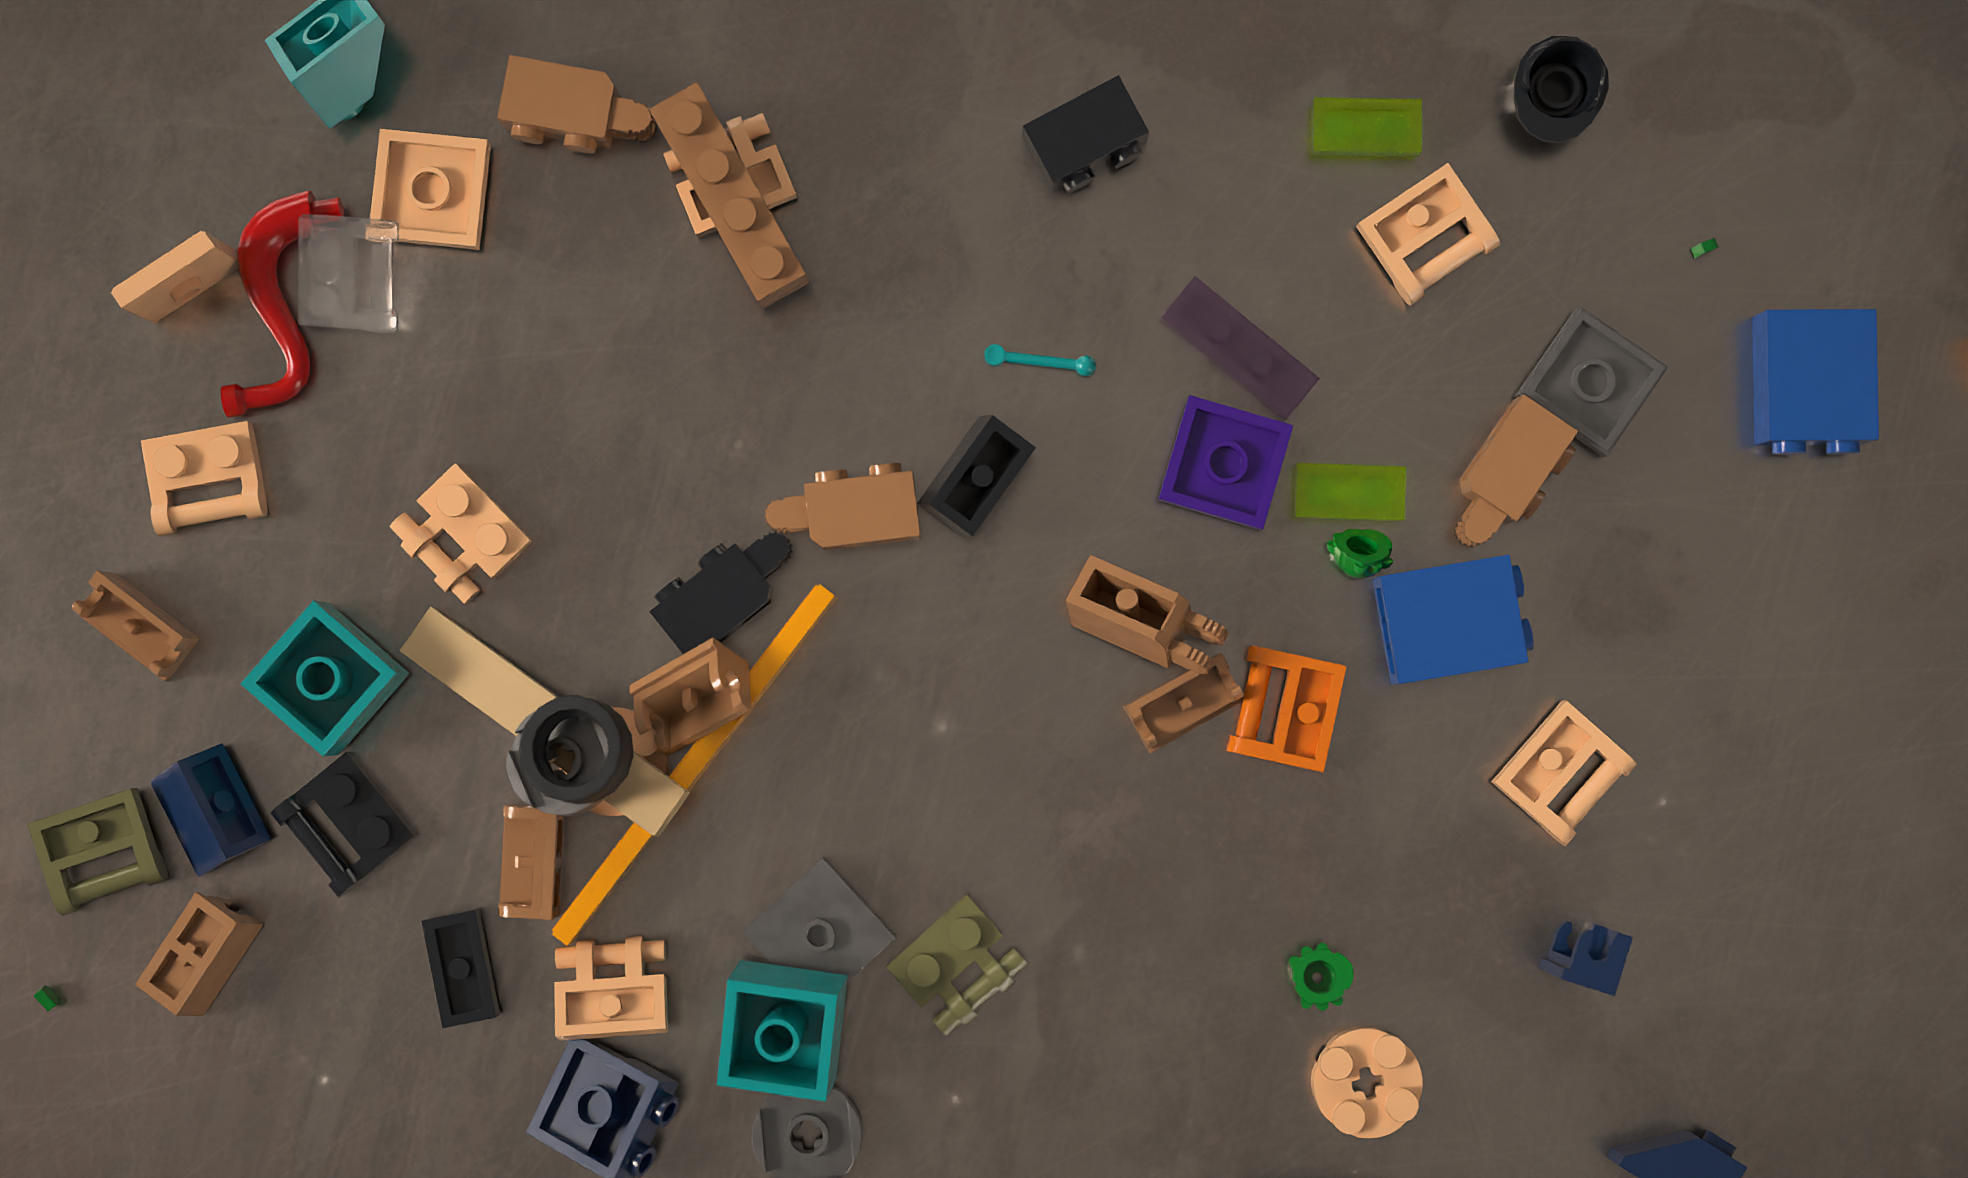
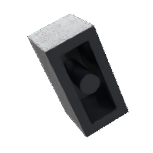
M1119 75L1028 122L1022 127V138L1052 193L1062 187H1065L1067 193L1082 188L1096 178L1093 171L1110 162L1113 163L1115 168H1118L1133 161L1143 153L1141 146L1146 144L1149 130Z
M994 415L979 416L917 504L959 535L973 537L1036 447Z

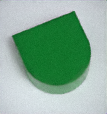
M1712 238L1694 246L1691 250L1694 257L1697 258L1719 248L1716 239Z
M46 985L33 995L47 1012L54 1008L59 1001L54 991Z

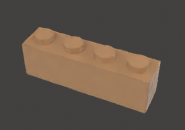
M698 82L649 108L761 307L764 309L810 283Z

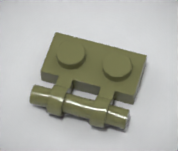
M966 894L886 965V968L921 1008L937 994L945 1001L948 1006L933 1019V1022L945 1036H948L961 1023L965 1026L971 1023L979 1015L976 1010L998 990L1004 993L1016 982L1013 977L1027 966L1028 963L1015 948L999 961L991 954L988 949L1003 936V933L975 901ZM975 961L985 974L966 991L961 993L952 981Z

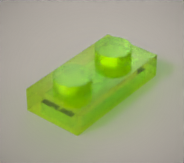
M1314 97L1311 102V155L1418 157L1422 152V99Z
M1296 463L1293 518L1402 522L1405 520L1406 466Z

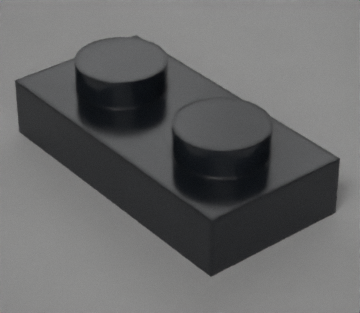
M479 908L422 920L442 1029L498 1017L500 1012Z

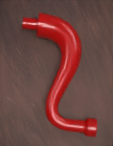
M311 190L296 193L275 200L257 211L244 227L237 248L238 271L248 298L283 350L287 361V371L282 379L270 384L246 388L239 384L221 386V403L227 418L243 416L248 409L285 402L299 394L306 385L310 372L309 351L279 288L276 273L277 262L282 250L293 241L320 234V222L344 219V210L340 197L316 201Z

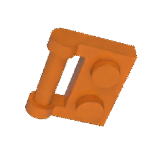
M1249 645L1246 658L1247 662H1251L1236 734L1235 736H1229L1226 751L1324 772L1347 666ZM1272 667L1288 671L1272 744L1256 740Z

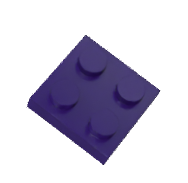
M1189 395L1158 500L1250 528L1263 530L1294 425Z

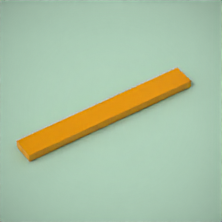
M822 585L814 586L749 671L751 709L754 708L838 598ZM751 711L697 740L669 777L690 791ZM634 822L554 926L552 935L566 946L575 942L654 839V836Z

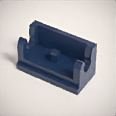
M1569 921L1563 922L1555 932L1547 959L1541 958L1539 969L1562 980L1615 996L1633 937L1593 923L1590 929L1584 930L1578 936L1572 951L1567 945V938L1572 932V923Z

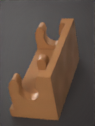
M96 571L88 581V584L94 588L92 593L84 601H75L72 605V610L160 679L168 681L200 638L118 574Z
M714 638L707 640L629 685L630 694L634 699V721L637 731L640 735L648 732L651 729L652 722L656 729L655 740L657 750L667 757L752 710L749 663Z
M1222 653L1210 657L1213 665L1208 674H1199L1188 669L1123 706L1149 754L1243 702L1242 697L1244 693L1229 672V665Z
M503 805L504 827L500 903H498L499 917L552 920L560 916L565 816L543 813L531 806Z
M195 892L135 986L176 1016H204L263 924L252 916L233 912L229 909L232 903L223 898L205 896L202 893Z

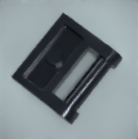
M345 752L295 794L281 802L270 813L280 826L286 824L332 880L328 886L338 898L352 890L418 836L352 752ZM315 801L361 857L351 867L344 862L304 812Z

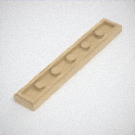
M431 606L399 650L515 736L518 735L515 733L517 728L527 716L536 711L538 707L558 697L438 609ZM562 745L556 749L558 758L552 763L568 774L573 769L572 763L576 760L574 751H566ZM634 752L628 776L614 793L605 797L604 801L652 836L659 838L690 794V791Z

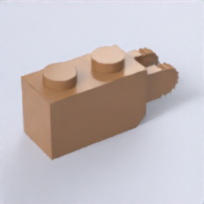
M509 55L497 119L506 130L511 131V138L527 143L542 144L543 137L564 140L563 146L567 149L582 153H595L596 146L612 149L613 138L629 141L637 139L638 142H646L647 139L651 140V137L656 135L655 131L658 130L656 127L657 122L649 108H647V105L645 103L641 104L640 101L635 103L634 100L621 98L606 72Z
M1524 394L1514 399L1459 479L1462 495L1470 499L1471 502L1460 517L1461 522H1457L1458 526L1455 527L1456 533L1454 535H1457V541L1460 540L1461 545L1465 544L1467 547H1476V544L1482 545L1483 542L1487 543L1488 539L1492 538L1491 534L1496 533L1503 522L1508 525L1518 521L1520 516L1528 520L1540 506L1546 495L1539 488L1550 472L1559 475L1573 457L1576 448L1571 446L1570 443L1578 430Z
M888 463L870 466V476L848 478L847 470L845 469L815 473L816 482L804 484L805 495L784 497L783 500L777 498V501L772 500V503L767 504L768 507L764 510L766 512L764 518H766V523L770 528L778 531V533L809 531L810 538L825 551L921 539L913 471L902 472L901 463Z
M1092 555L1089 556L1065 600L1073 627L1168 669L1173 662L1199 674H1208L1213 665L1212 659L1201 650L1194 649L1192 646L1183 643L1187 633L1219 646L1224 644L1229 634L1224 626L1191 611L1190 602L1178 592Z

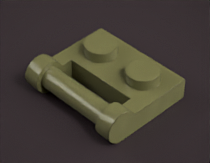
M131 788L27 824L53 905L61 916L78 911L82 903L144 882L152 886L168 879L166 863L157 849L138 788ZM133 847L137 859L136 863L77 883H73L70 880L67 872L68 868Z

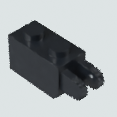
M776 531L772 534L769 532L768 535H763L764 538L762 540H756L744 551L736 543L728 549L723 543H720L698 560L697 564L702 569L686 583L680 577L674 579L654 596L659 604L649 612L682 654L711 638L716 639L720 643L724 642L772 603L773 587L766 579L783 567L782 563H788L787 560L791 558L790 555L793 553L791 547L793 545H790V540L782 533L777 534Z

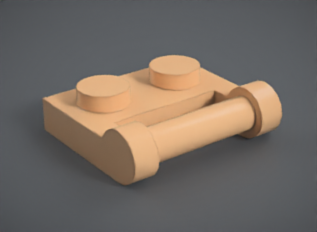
M1449 163L1363 219L1356 226L1393 280L1396 290L1408 305H1412L1425 296V289L1480 252L1487 255L1500 246V240L1496 232ZM1462 220L1468 229L1469 235L1412 272L1403 259Z
M243 421L141 440L152 503L151 520L154 531L158 536L175 534L178 527L246 515L249 520L267 516V500L252 422ZM241 480L242 494L178 506L174 505L172 492Z
M1562 700L1491 782L1539 823L1549 835L1566 847L1577 834L1573 829L1620 775L1627 777L1636 767L1637 763L1567 700ZM1596 751L1604 762L1556 815L1547 807L1548 804Z

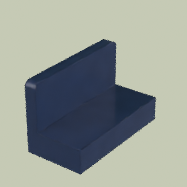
M223 743L175 762L151 780L152 788L198 876L207 874L224 862L260 847L271 840Z

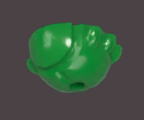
M1346 529L1342 533H1335L1333 540L1327 542V549L1334 555L1336 564L1350 577L1357 579L1374 576L1382 569L1389 568L1393 564V559L1390 557L1392 542L1381 532L1371 529Z
M1319 943L1316 950L1313 951L1309 946H1305L1301 949L1300 958L1297 956L1289 958V965L1292 968V981L1295 983L1294 989L1300 996L1301 1006L1304 1009H1309L1315 1004L1320 1011H1325L1330 1002L1335 1006L1343 1004V991L1350 988L1354 977L1353 966L1344 955L1339 952L1334 954L1325 943ZM1314 973L1321 975L1320 983L1313 981L1312 976Z

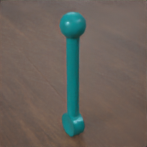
M998 344L988 346L984 352L986 362L994 367L1000 366L1003 362L1072 369L1082 376H1090L1096 370L1095 360L1088 355H1083L1078 359L1009 352L1005 351Z

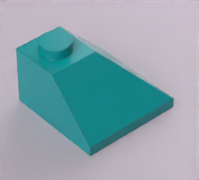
M317 0L264 40L291 84L329 129L340 121H347L356 116L363 108L364 103L373 97L385 24L368 0Z

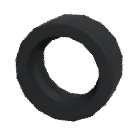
M579 695L556 697L538 707L526 722L519 743L521 766L529 782L545 796L573 804L598 802L614 793L628 776L634 757L632 734L624 718L608 704ZM573 717L592 719L602 728L608 743V753L602 769L596 776L579 783L563 781L556 776L547 763L546 747L552 731L559 723Z

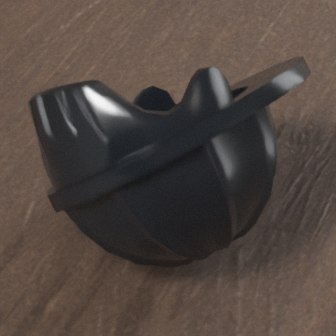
M1551 36L1532 45L1518 64L1514 80V104L1517 119L1530 135L1545 142L1560 143L1576 138L1593 122L1602 108L1609 90L1608 69L1598 50L1588 42L1572 36Z

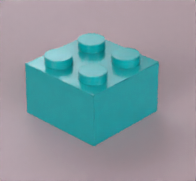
M313 600L240 684L324 757L339 755L410 673L330 603Z
M740 960L727 979L717 1086L826 1102L837 1079L848 975Z

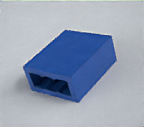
M1876 309L1766 310L1752 317L1754 445H1772L1773 455L1805 454L1806 445H1826V454L1846 455L1860 453V445L1879 440Z
M1510 554L1373 578L1391 685L1529 663L1527 651H1532L1534 648L1533 633L1529 620L1527 618L1521 619L1517 598L1524 596V582L1520 567L1518 565L1512 566Z

